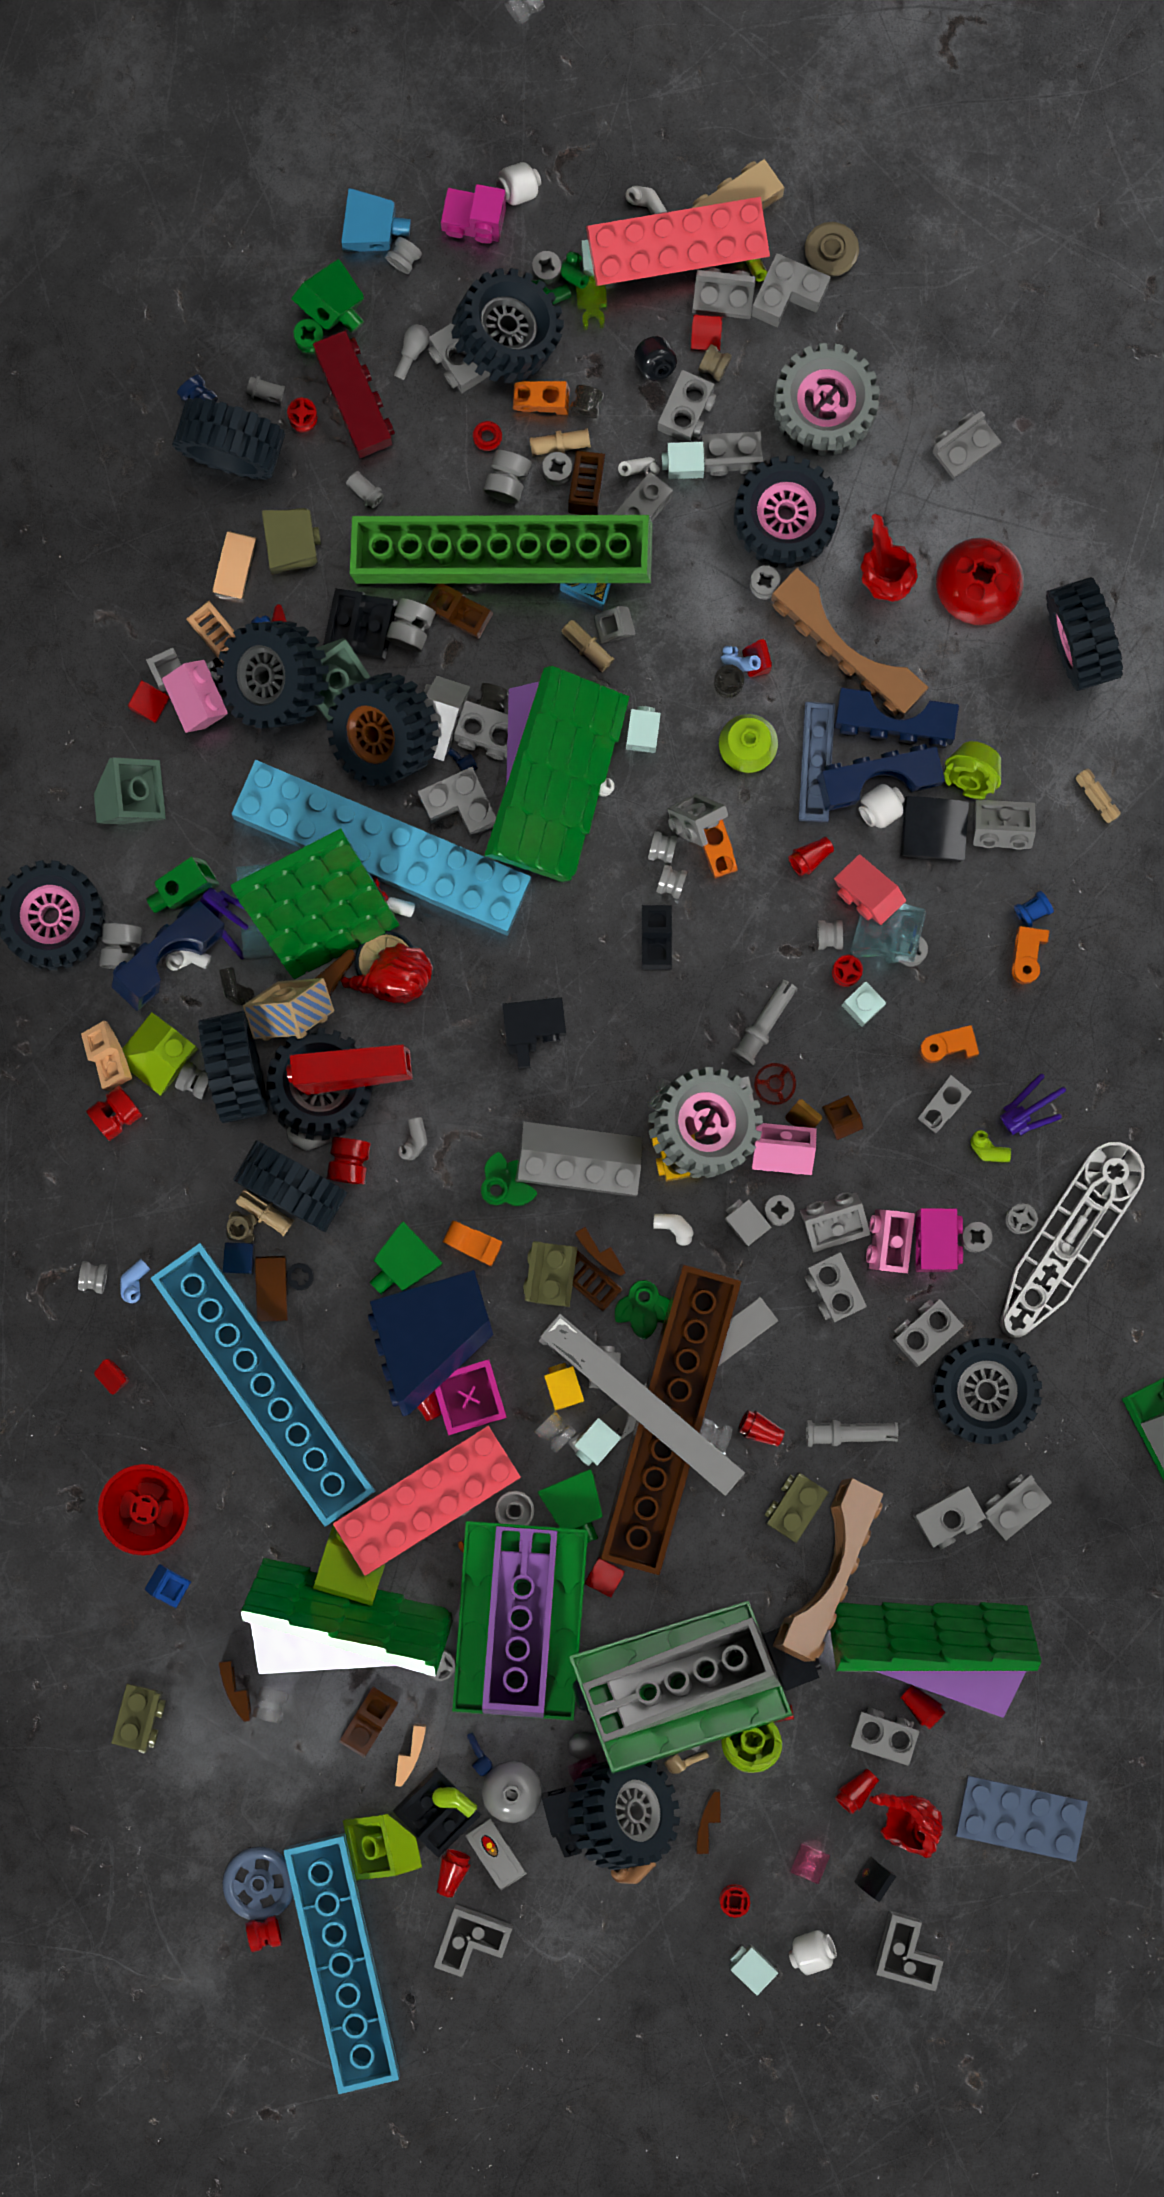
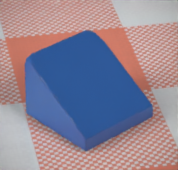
M159 1564L146 1585L145 1591L176 1608L191 1581Z

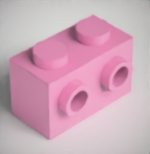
M205 660L184 663L162 678L185 733L206 729L228 714Z
M767 1123L756 1127V1130L762 1133L760 1140L754 1142L756 1149L753 1152L752 1169L812 1175L817 1128Z
M875 1209V1215H872L870 1219V1232L873 1233L872 1242L866 1252V1261L869 1263L868 1269L908 1274L915 1213Z

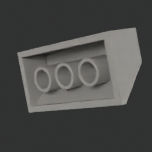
M523 1121L515 1181L635 1197L638 1195L641 1171L642 1137Z

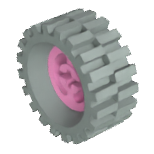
M819 343L817 350L813 351L812 347L808 346L803 349L801 356L796 353L790 358L789 365H784L776 385L773 406H775V420L780 421V431L783 436L786 433L790 435L789 442L792 445L796 446L798 442L802 444V451L810 454L811 448L817 449V456H826L828 450H833V455H838L842 453L844 447H847L848 450L854 448L859 439L862 441L866 437L869 428L872 427L879 406L880 389L875 384L877 380L875 372L868 371L870 363L865 358L861 361L857 360L858 352L850 349L848 354L842 352L843 345L835 343L833 350L827 349V343ZM831 385H834L843 392L847 406L841 407L839 405L840 394L837 391L833 395L831 403H826L820 408L818 415L820 418L832 417L833 419L822 420L813 416L807 409L804 398L806 396L812 398V410L815 412L820 406L821 398L827 400L831 396L833 386Z
M705 1067L699 1071L698 1069L691 1070L671 1081L670 1084L666 1085L659 1092L661 1096L654 1099L652 1107L656 1108V1110L649 1114L648 1122L655 1125L654 1128L649 1130L650 1139L657 1137L659 1144L653 1146L656 1153L664 1151L667 1156L662 1161L667 1166L673 1163L676 1164L677 1168L675 1171L680 1174L690 1172V1177L699 1178L704 1175L705 1178L714 1177L741 1165L747 1160L745 1157L751 1155L756 1149L753 1143L760 1140L762 1133L757 1131L756 1127L763 1124L762 1115L755 1116L754 1110L761 1106L758 1100L750 1101L748 1096L754 1092L751 1087L747 1086L742 1089L739 1084L743 1079L737 1075L731 1078L727 1077L728 1070L721 1068L713 1072V1067ZM694 1104H705L716 1111V1113L707 1117L704 1123L707 1128L700 1132L699 1130L702 1127L700 1120L705 1118L711 1109L705 1108L695 1111L693 1108ZM699 1132L696 1139L701 1140L707 1137H711L713 1139V1144H701L695 1141L690 1135Z

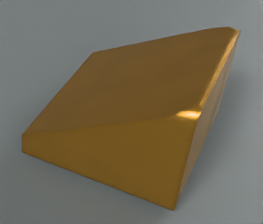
M799 1099L785 1116V1119L793 1126L815 1128L823 1119L822 1115L803 1099Z

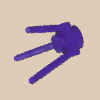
M210 888L199 900L218 918L225 915L244 930L249 928L245 922L228 910L229 904L227 902L242 909L244 908L238 899L230 896L225 891L217 892L214 888ZM224 929L223 939L240 959H245V954Z
M1040 1074L1012 1103L1003 1108L1005 1113L1001 1114L1000 1118L1012 1136L1018 1132L1022 1136L1030 1130L1060 1120L1062 1115L1056 1114L1027 1124L1031 1121L1030 1114L1065 1093L1066 1088L1061 1087L1026 1110L1022 1105L1017 1108L1045 1078L1044 1074Z

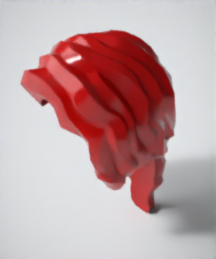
M873 514L871 519L874 521L872 528L874 545L870 552L864 554L860 566L862 570L861 580L868 587L874 598L891 602L899 601L906 597L911 591V587L917 581L916 560L906 550L905 546L893 545V540L889 536L888 527L884 525L882 516Z
M398 943L395 947H386L378 953L379 958L373 962L370 971L366 975L362 974L351 978L343 977L341 980L344 988H351L364 994L372 993L379 1000L405 1004L422 995L427 984L430 982L433 966L421 948H410L403 943Z
M885 1793L870 1796L869 1802L888 1807L887 1819L885 1821L886 1826L880 1830L886 1840H889L894 1846L906 1849L908 1852L916 1853L925 1858H930L932 1853L936 1852L937 1844L940 1842L943 1831L942 1815L929 1800L913 1795L896 1796Z

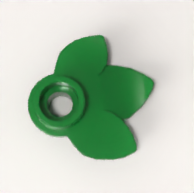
M500 1152L492 1155L485 1164L486 1179L481 1186L483 1199L488 1204L494 1206L502 1205L505 1202L513 1206H523L531 1202L537 1196V1191L524 1182L515 1181L518 1160L507 1163ZM499 1186L502 1192L498 1196H493L490 1193L491 1188Z
M639 1280L630 1287L629 1294L620 1299L616 1304L615 1320L618 1323L630 1321L634 1333L642 1340H645L654 1333L658 1322H664L670 1299L660 1295L656 1285L651 1281ZM647 1291L649 1298L640 1300L638 1298L639 1293Z

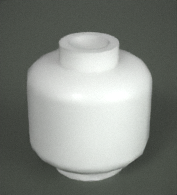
M525 162L503 168L495 181L496 188L506 190V202L513 206L534 199L538 194V186L541 185L538 171L532 169Z
M880 784L862 796L859 812L870 827L885 828L902 816L904 811L902 803L905 802V799L898 788H891L886 784Z
M820 1930L794 1938L792 1943L793 1950L789 1951L792 1966L795 1969L799 1968L805 1975H811L830 1968L833 1964V1959L837 1956L832 1938L829 1934L824 1935Z

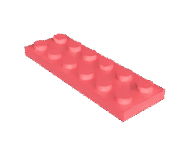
M761 197L586 226L596 286L770 257Z
M488 1425L334 1522L333 1525L363 1574L367 1576L520 1479L521 1476Z

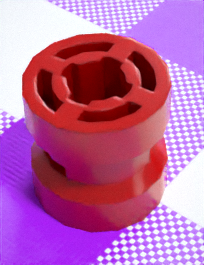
M735 1883L729 1884L720 1892L719 1903L727 1916L738 1918L748 1912L751 1902L749 1894L743 1886Z
M276 1915L266 1917L264 1922L253 1920L245 1923L252 1953L261 1951L267 1945L273 1948L282 1946L281 1931Z

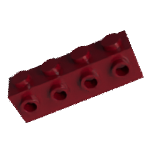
M345 330L313 343L314 352L359 458L392 446L391 436L395 434L389 418L383 419L379 409L384 406L378 391L372 392L368 382L372 381V377L367 365H360L357 355L361 354L355 337L349 339Z

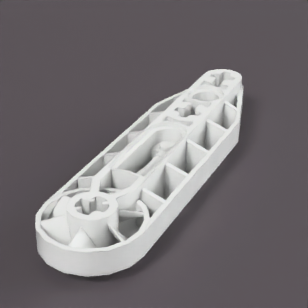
M1108 1142L1095 1148L1085 1159L1014 1268L1000 1319V1327L1007 1336L1019 1338L1026 1335L1067 1302L1141 1188L1145 1178L1144 1164L1140 1155L1131 1146L1121 1142ZM1117 1166L1120 1169L1117 1173L1121 1175L1111 1179L1108 1176L1111 1172H1107V1169ZM1088 1170H1096L1098 1172H1088ZM1129 1171L1139 1172V1176L1129 1175ZM1082 1172L1086 1186L1077 1181ZM1121 1183H1123L1125 1190L1128 1194L1125 1197L1122 1195L1119 1187L1117 1186ZM1103 1184L1107 1185L1102 1195L1099 1194L1098 1192L1100 1191ZM1073 1185H1075L1083 1193L1070 1212L1060 1205ZM1092 1193L1096 1198L1103 1200V1204L1095 1203L1089 1198V1195ZM1128 1199L1122 1209L1112 1204V1202H1121ZM1083 1204L1088 1206V1209L1083 1216L1080 1215L1077 1223L1069 1235H1067L1065 1241L1061 1239ZM1109 1208L1118 1213V1215L1104 1235L1096 1229V1226ZM1057 1210H1059L1067 1218L1053 1237L1044 1230ZM1092 1210L1096 1211L1097 1214L1076 1246L1072 1247L1071 1245L1074 1243L1078 1233L1087 1223L1088 1215ZM1093 1233L1102 1240L1088 1260L1079 1252ZM1042 1235L1051 1242L1037 1262L1028 1257V1254ZM1075 1258L1085 1263V1266L1071 1285L1063 1277ZM1026 1260L1034 1266V1269L1022 1287L1015 1284L1019 1268ZM1043 1267H1053L1052 1273L1055 1275L1054 1278L1046 1279L1042 1286L1033 1283L1034 1279L1036 1282L1043 1279L1045 1272L1042 1270ZM1059 1283L1069 1288L1063 1300L1056 1306L1051 1308L1046 1304ZM1013 1289H1015L1018 1293L1009 1305ZM1029 1289L1037 1291L1040 1296L1039 1303L1036 1306H1030L1025 1301V1294ZM1017 1305L1023 1310L1032 1313L1031 1316L1028 1313L1023 1314L1019 1321L1023 1325L1022 1328L1011 1329L1012 1322L1009 1321L1010 1317L1015 1318L1022 1311L1016 1308ZM1042 1309H1046L1048 1312L1034 1323Z

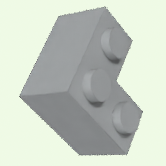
M776 253L753 304L751 316L778 328L789 302L817 313L828 289L831 276Z
M436 676L432 685L426 684L424 692L428 699L424 703L426 707L433 705L436 713L430 715L431 721H438L439 726L438 730L433 731V735L439 737L438 745L431 747V749L436 751L433 758L444 761L450 750L464 703L467 701L470 686L440 676Z
M473 767L418 791L419 799L431 824L459 812L471 838L492 829L496 816Z
M455 1904L434 1963V1968L463 1978L473 1948L502 1958L513 1924Z
M889 1910L873 1969L875 1974L936 1992L944 1961L940 1956L915 1950L922 1922L919 1918Z

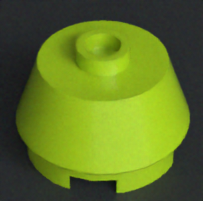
M743 714L734 717L726 723L719 737V750L724 761L733 769L744 773L757 772L767 767L775 758L778 749V738L773 726L766 719L754 714Z
M976 741L965 742L945 761V782L948 786L954 783L963 789L962 795L966 797L985 799L988 793L994 794L995 790L1001 785V757L996 750L984 743Z
M774 1722L734 1734L721 1740L722 1750L727 1760L736 1769L746 1773L761 1772L770 1768L779 1759L782 1751L781 1735Z

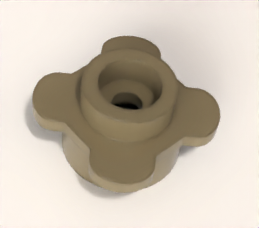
M238 1211L231 1212L226 1227L227 1237L230 1240H243L245 1243L253 1242L255 1239L253 1234L254 1225L257 1223L256 1216L254 1214L242 1215ZM241 1224L244 1226L243 1230L240 1229Z

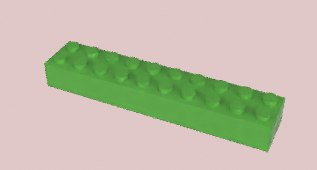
M649 515L352 516L350 575L356 584L651 583L653 524Z

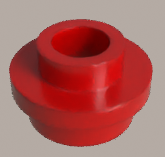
M492 421L479 423L473 431L475 445L483 451L496 449L502 441L501 428ZM489 432L493 435V439L485 441L482 435Z

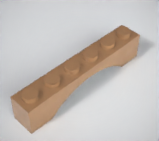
M798 568L773 592L771 600L774 602L772 604L773 608L783 617H786V615L791 617L796 622L794 624L795 628L802 635L813 637L818 642L816 644L817 648L824 655L835 657L840 662L838 664L839 668L846 675L857 677L862 682L860 686L864 691L871 692L872 697L874 695L879 697L884 702L882 704L883 708L894 717L898 715L903 718L926 694L929 687L907 667H895L877 663L850 648L837 635L828 621L821 603L819 587Z
M853 1478L841 1481L830 1507L834 1520L835 1547L829 1573L813 1598L797 1612L784 1618L773 1647L804 1662L815 1661L816 1658L820 1657L825 1647V1642L823 1641L827 1630L833 1627L836 1621L837 1614L835 1610L837 1605L843 1601L848 1592L846 1584L849 1576L856 1571L859 1565L860 1558H858L861 1547L867 1544L871 1536V1530H869L871 1523L881 1512L883 1504L880 1501L883 1493Z

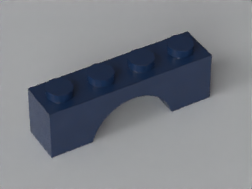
M841 688L838 696L834 728L840 729V733L846 735H858V732L870 733V737L874 739L885 740L888 736L900 737L899 741L903 743L916 744L917 740L929 742L931 747L946 748L947 744L952 745L955 740L959 705L930 700L925 709L917 716L910 719L897 720L879 711L873 702L871 692Z
M927 744L911 747L909 753L899 754L898 750L881 754V759L871 761L868 756L853 760V765L842 767L841 763H834L825 766V771H822L817 776L825 811L855 805L860 799L861 789L865 781L875 776L884 775L896 778L908 788L910 793L939 787L945 782L937 747L927 748Z
M200 901L192 907L186 906L180 911L174 923L171 925L165 924L161 927L152 942L149 944L147 942L143 943L135 951L134 957L130 961H123L114 969L112 988L138 1011L159 993L161 979L157 972L158 963L168 954L177 951H190L199 955L204 954L222 938L225 924Z

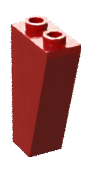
M404 1044L290 1055V1065H287L286 1068L288 1081L306 1095L413 1079L410 1049Z

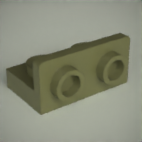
M533 1241L532 1248H530L527 1257L529 1264L528 1278H526L523 1286L525 1301L570 1307L578 1247Z
M800 1472L795 1477L791 1474L788 1476L781 1487V1490L785 1492L779 1502L773 1500L764 1514L768 1517L767 1525L795 1543L798 1542L829 1493Z
M130 1683L126 1684L111 1744L139 1750L141 1753H147L149 1747H155L159 1730L154 1729L156 1718H162L166 1705V1700L161 1699L162 1691Z

